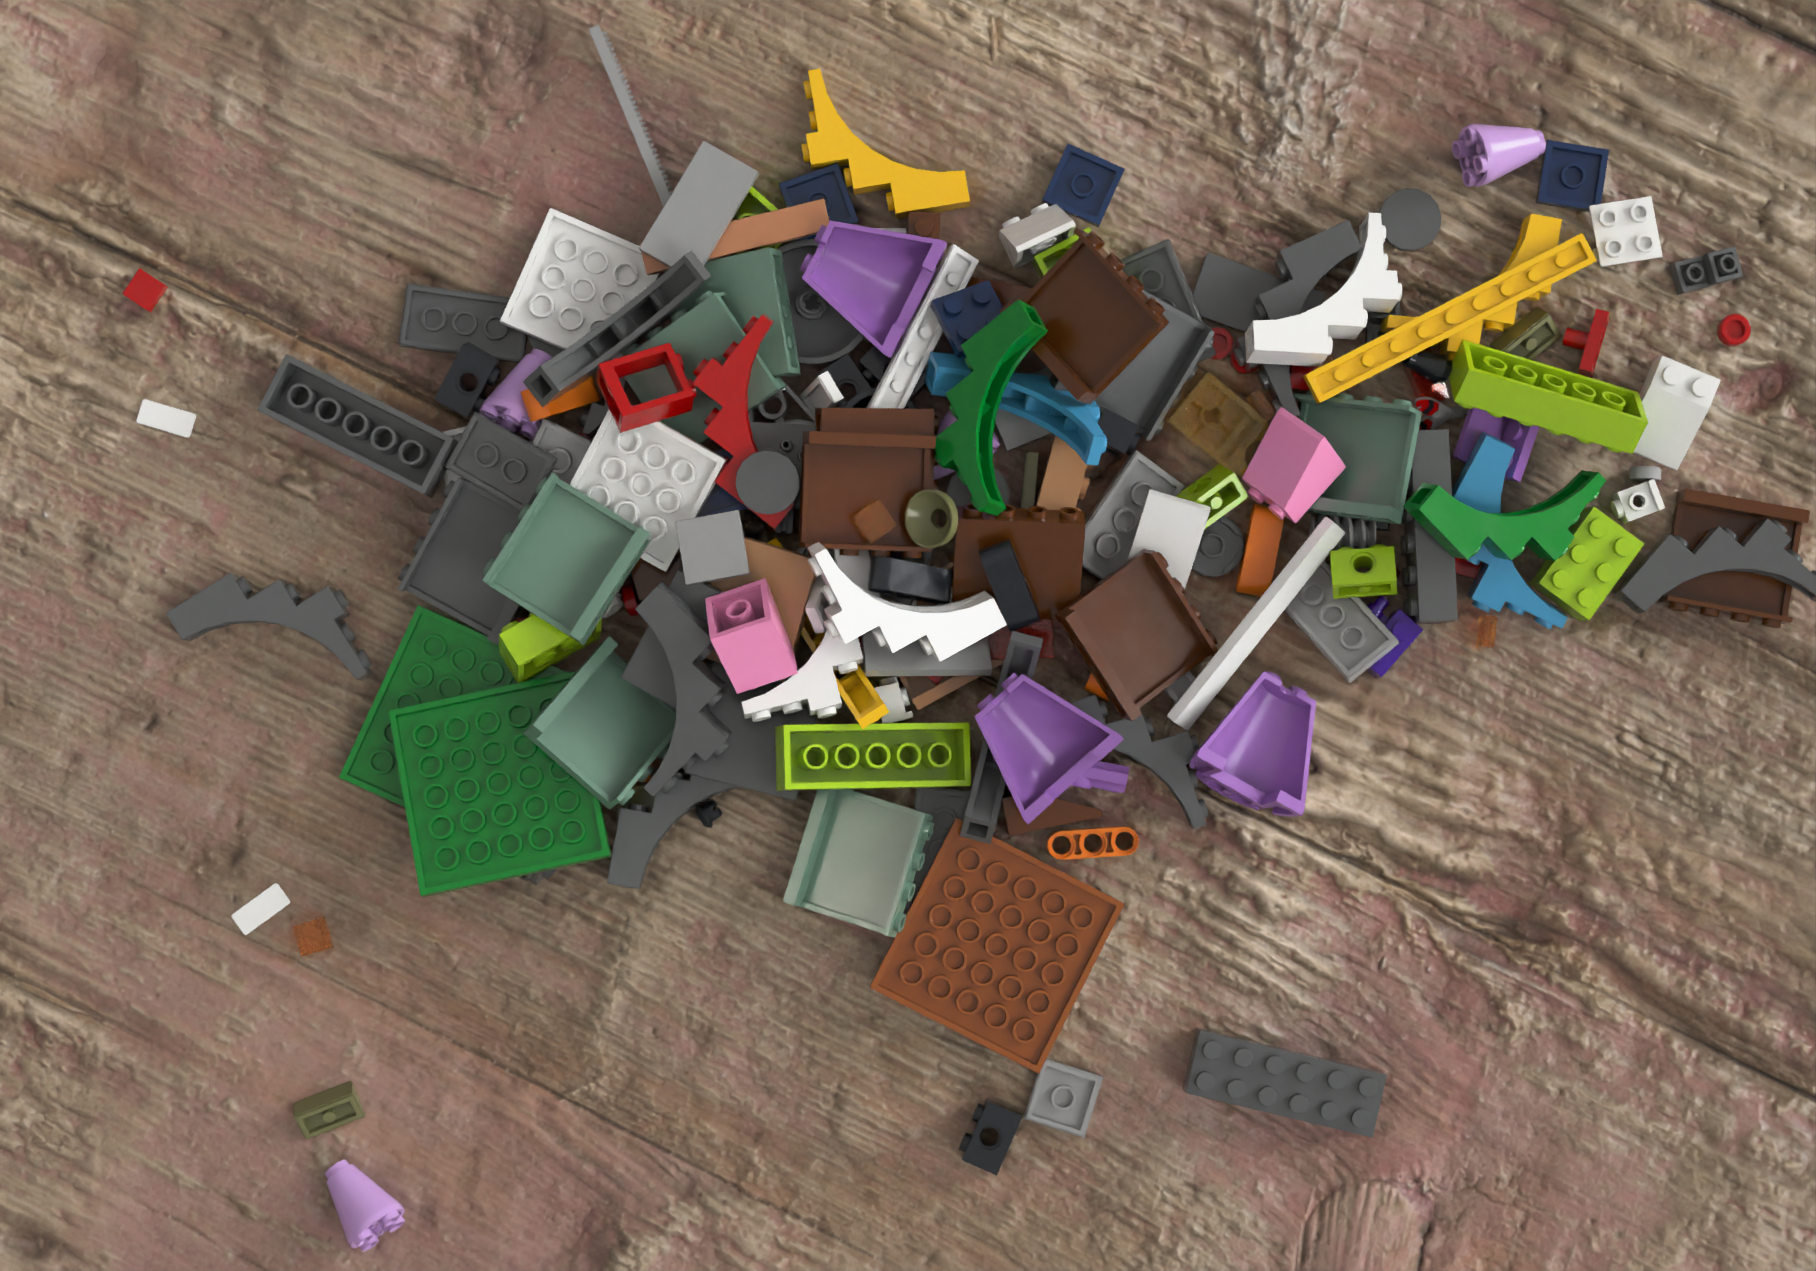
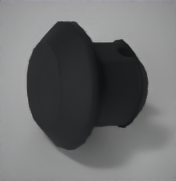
M714 800L707 802L703 806L698 803L696 804L695 812L705 827L712 828V822L722 815L720 808L716 811L713 810L717 806Z

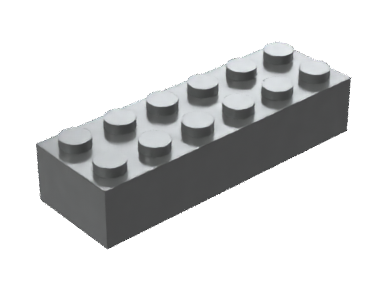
M288 354L285 355L257 409L267 416L430 498H433L447 470L445 465L458 443L456 439Z
M1449 429L1418 431L1405 503L1423 482L1439 485L1452 496ZM1404 508L1401 524H1404L1405 536H1401L1400 550L1401 555H1406V568H1402L1403 587L1407 586L1408 599L1403 601V612L1417 625L1443 624L1458 620L1455 557H1452Z
M1196 1028L1183 1091L1191 1095L1373 1138L1387 1075L1381 1071Z

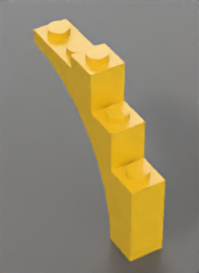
M808 70L809 80L803 81L806 100L812 99L814 111H808L811 130L818 129V132L807 133V143L801 144L804 163L811 162L812 171L836 163L839 166L849 165V168H843L846 187L852 186L854 195L891 189V192L885 193L888 211H894L896 219L909 217V211L937 213L970 206L965 170L936 172L915 169L891 161L875 152L855 136L837 114L826 92L821 70Z
M1530 214L1522 221L1517 243L1507 264L1498 276L1558 246L1562 219L1537 214ZM1552 284L1524 298V300L1538 301L1540 297L1542 298L1551 292ZM1517 302L1440 341L1439 354H1445L1449 360L1453 361L1462 339L1476 344L1480 343L1482 325H1485V330L1492 332H1503V328L1506 329L1514 325ZM1388 315L1382 320L1380 332L1388 333L1419 316Z
M777 538L768 542V544L783 548ZM806 615L801 635L814 653L821 644L826 632L815 633L809 617ZM859 664L857 670L849 673L840 674L839 670L834 671L839 694L862 729L877 722L882 716L889 713L886 705L868 678L865 677V673Z

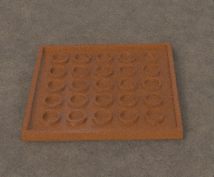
M955 817L906 913V921L900 933L897 932L896 937L892 940L869 988L1039 1074L1124 903L995 837H992L990 844L961 837L960 831L963 821Z

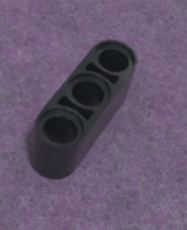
M1007 539L978 550L984 570L1009 631H1016L1041 622L1034 599L1010 540Z
M872 557L868 591L929 603L948 604L951 599L953 571L893 558Z

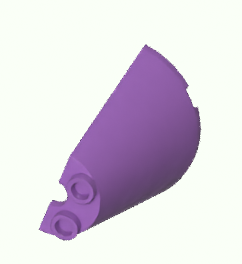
M830 220L827 226L822 224L815 237L814 242L818 243L819 246L814 256L808 253L800 268V271L804 272L802 279L884 355L891 358L938 269L936 265L944 255L947 242Z
M1269 671L1262 672L1195 751L1190 760V768H1197L1195 775L1199 780L1212 790L1234 802L1258 811L1260 807L1263 809L1273 808V815L1287 817L1302 816L1305 809L1316 701L1308 697L1307 692L1299 687L1290 686L1289 689L1284 687L1279 675Z
M1014 672L1000 685L1004 689L1003 692L996 698L991 694L988 695L976 706L980 712L974 717L1023 820L1029 824L1096 762L1103 759L1121 743L1124 738L1119 733L1024 674L1018 677Z

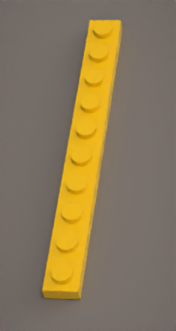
M1583 233L1315 369L1304 375L1303 378L1316 403L1319 404L1597 260Z

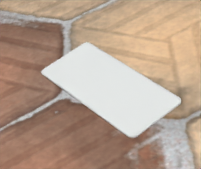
M143 399L136 421L146 426L189 438L196 414Z
M275 883L232 914L231 917L243 934L247 935L290 904V900L280 886Z

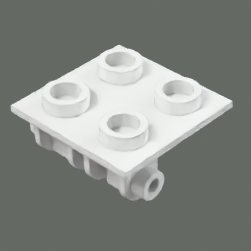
M1651 196L1589 206L1596 242L1593 254L1596 260L1599 261L1600 267L1663 257Z

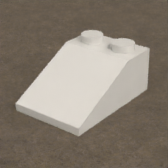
M1047 203L1042 204L1030 211L1031 216L1020 220L1019 216L1014 217L1002 224L1003 229L999 230V238L1014 269L1033 261L1035 255L1073 236L1076 225L1073 219L1057 204L1050 207Z
M1665 356L1654 360L1639 394L1648 424L1633 453L1675 471L1678 470L1711 406L1721 380Z

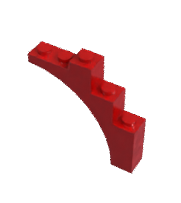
M762 314L759 319L753 316L742 330L746 333V336L739 344L733 341L723 354V357L727 359L725 363L716 357H712L710 361L704 358L693 372L697 376L693 384L722 406L720 411L715 407L705 419L704 423L708 427L703 433L734 456L731 460L727 456L725 457L728 460L714 482L743 505L745 504L739 498L736 489V475L742 462L753 453L759 452L753 439L748 417V387L752 365L760 344L774 323L765 314ZM796 500L785 510L771 515L751 511L775 529L796 503Z

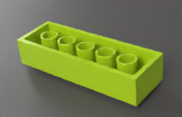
M1463 339L1452 361L1449 379L1454 402L1467 409L1475 407L1487 411L1494 417L1502 418L1505 416L1512 418L1522 425L1539 426L1555 435L1566 434L1575 437L1585 444L1593 442L1603 445L1608 450L1616 453L1623 451L1633 454L1648 424L1643 404L1637 391Z
M969 722L870 724L864 729L859 724H807L775 727L777 791L971 786Z

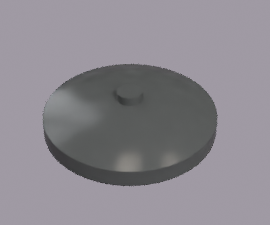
M815 239L794 241L777 249L782 251L799 364L807 366L824 365L837 361L847 353L852 352L865 337L802 279L804 272L800 271L805 257L808 253L814 256L819 246L818 243L814 242Z

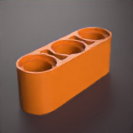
M593 375L544 407L540 405L529 389L520 392L530 422L601 400Z
M1253 504L1236 583V592L1261 597L1272 583L1284 518L1281 520L1268 509L1269 506Z
M1127 826L1058 829L1048 834L1045 846L1051 856L1061 860L1126 856L1136 851L1139 845V838L1136 832ZM1121 832H1128L1131 835V844L1125 849H1119L1115 843L1117 835ZM1090 834H1097L1100 838V845L1094 851H1088L1084 847V839ZM1065 836L1068 839L1069 846L1065 852H1054L1052 842L1056 837Z

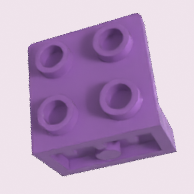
M1474 407L1468 410L1453 457L1466 464L1482 432H1485L1510 444L1515 449L1504 480L1521 482L1539 426H1525L1517 420L1505 416L1502 418L1494 417L1487 411Z

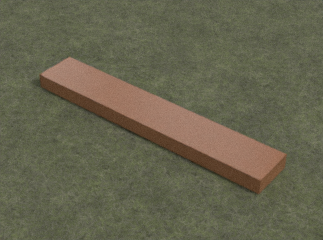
M824 199L731 221L707 261L817 235L822 224L827 226L829 223ZM641 252L647 276L666 272L670 269L668 266Z

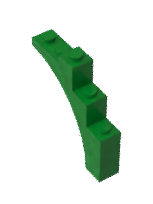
M1019 299L961 345L966 355L965 363L972 373L945 393L951 403L949 406L950 411L958 420L936 436L934 449L936 451L934 457L940 466L957 471L959 479L968 487L972 494L970 500L974 507L980 512H986L998 516L1006 509L997 487L993 467L992 439L996 414L1003 392L1016 367L1028 351L1048 332L1035 307Z
M1581 470L1563 489L1547 500L1526 509L1507 513H1486L1475 510L1456 500L1441 486L1423 482L1403 507L1452 557L1468 560L1478 553L1482 543L1495 557L1512 561L1524 551L1526 544L1539 558L1556 561L1568 551L1569 544L1575 538L1568 530L1569 526L1578 521L1580 513L1586 505L1599 495L1600 488L1606 480L1599 472Z

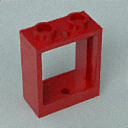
M670 343L598 364L596 381L620 433L692 411L693 400L697 395L696 388L691 379L687 380L684 374L682 357L679 353L674 352ZM665 364L677 393L631 406L619 378Z

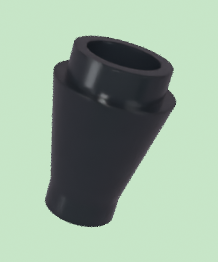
M1424 351L1403 360L1402 363L1403 366L1410 368L1432 384L1437 382L1445 383L1452 370V361L1447 359L1445 354Z

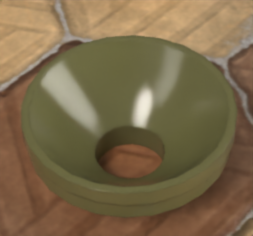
M927 489L916 493L910 499L905 511V526L911 539L923 548H936L947 544L953 538L958 527V512L955 503L946 493ZM940 509L944 510L947 515V522L942 528L936 523V514Z

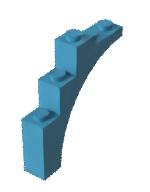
M930 352L924 381L931 395L946 396L945 393L972 373L965 363L966 355L957 358L956 354ZM1012 374L1003 392L999 409L1023 417L1047 429L1075 450L1086 465H1098L1101 454L1106 451L1107 438L1098 425L1100 407L1095 400L1091 404L1077 401L1069 391L1055 390L1046 375Z
M1482 432L1452 488V496L1475 510L1486 513H1501V493L1505 473L1515 449L1510 444ZM1481 543V549L1478 553L1467 560L1476 565H1479L1481 561L1484 562L1477 578L1473 581L1468 591L1469 596L1474 600L1472 604L1485 612H1489L1491 608L1500 612L1506 601L1508 602L1506 607L1520 615H1523L1525 611L1536 616L1534 621L1549 629L1555 625L1562 629L1568 619L1565 613L1543 600L1525 583L1511 560L1495 557Z

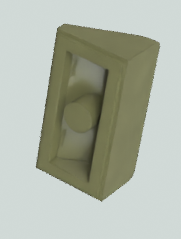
M1536 307L1493 341L1490 347L1532 360L1562 335L1549 313Z
M352 1081L337 1085L293 1104V1117L306 1140L365 1117V1112Z

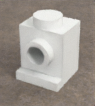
M1654 479L1612 494L1611 508L1615 517L1621 519L1622 524L1665 509ZM1635 496L1639 497L1642 504L1641 507H1636L1633 504Z
M897 676L879 680V687L874 689L889 710V713L881 717L882 723H895L913 718L912 711H905V706H909L910 701L906 687L899 688Z

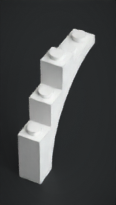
M1369 212L1359 226V243L1362 249L1357 253L1353 271L1347 282L1337 293L1321 305L1299 315L1277 320L1252 321L1245 332L1246 363L1320 367L1327 356H1330L1332 353V338L1355 340L1362 329L1366 328L1368 321L1367 312H1391L1396 303L1401 300L1402 284L1398 283L1397 271L1387 270L1388 256L1383 250L1386 227L1382 225L1381 213Z
M817 542L808 547L812 558L808 559V563L816 577L822 576L826 584L822 587V591L831 605L824 609L828 617L824 621L825 626L832 638L838 637L844 644L872 630L880 647L885 645L892 653L919 639L926 655L932 654L941 662L1007 625L995 599L986 591L961 601L939 606H911L894 603L872 595L851 582L838 568L827 549L821 543Z
M834 549L835 563L845 576L866 592L880 597V593L868 591L871 563L868 550H859V556L839 555L840 549ZM827 630L821 644L807 663L798 670V674L791 676L787 681L765 694L741 702L744 718H752L753 722L771 718L772 712L783 710L784 714L800 711L803 709V704L808 705L810 716L817 714L818 718H826L837 714L836 709L841 708L842 701L834 671L839 670L840 674L849 673L857 670L858 664H863L859 639L856 638L844 644L838 637L832 638Z

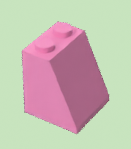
M1281 407L1275 414L1242 479L1250 488L1247 493L1253 500L1259 504L1265 501L1269 504L1268 509L1279 519L1283 520L1284 517H1287L1296 524L1342 473L1346 466L1325 436Z
M766 578L705 598L710 641L737 694L798 674L795 653Z

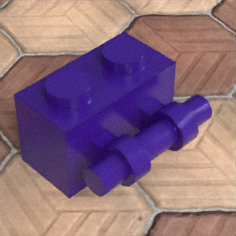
M1381 595L1373 604L1369 603L1367 607L1397 638L1399 644L1367 669L1375 678H1381L1423 631L1420 626L1400 609L1393 611L1387 618L1383 611L1390 603Z

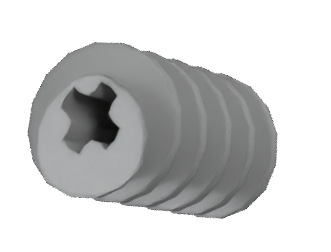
M1319 514L1316 521H1314L1312 515L1309 536L1326 517L1324 514ZM1331 516L1329 518L1346 532L1334 547L1335 550L1343 546L1354 549L1359 547V549L1375 545L1376 521L1367 520L1365 525L1364 520L1355 519L1352 525L1351 518L1343 517L1341 523L1338 516Z

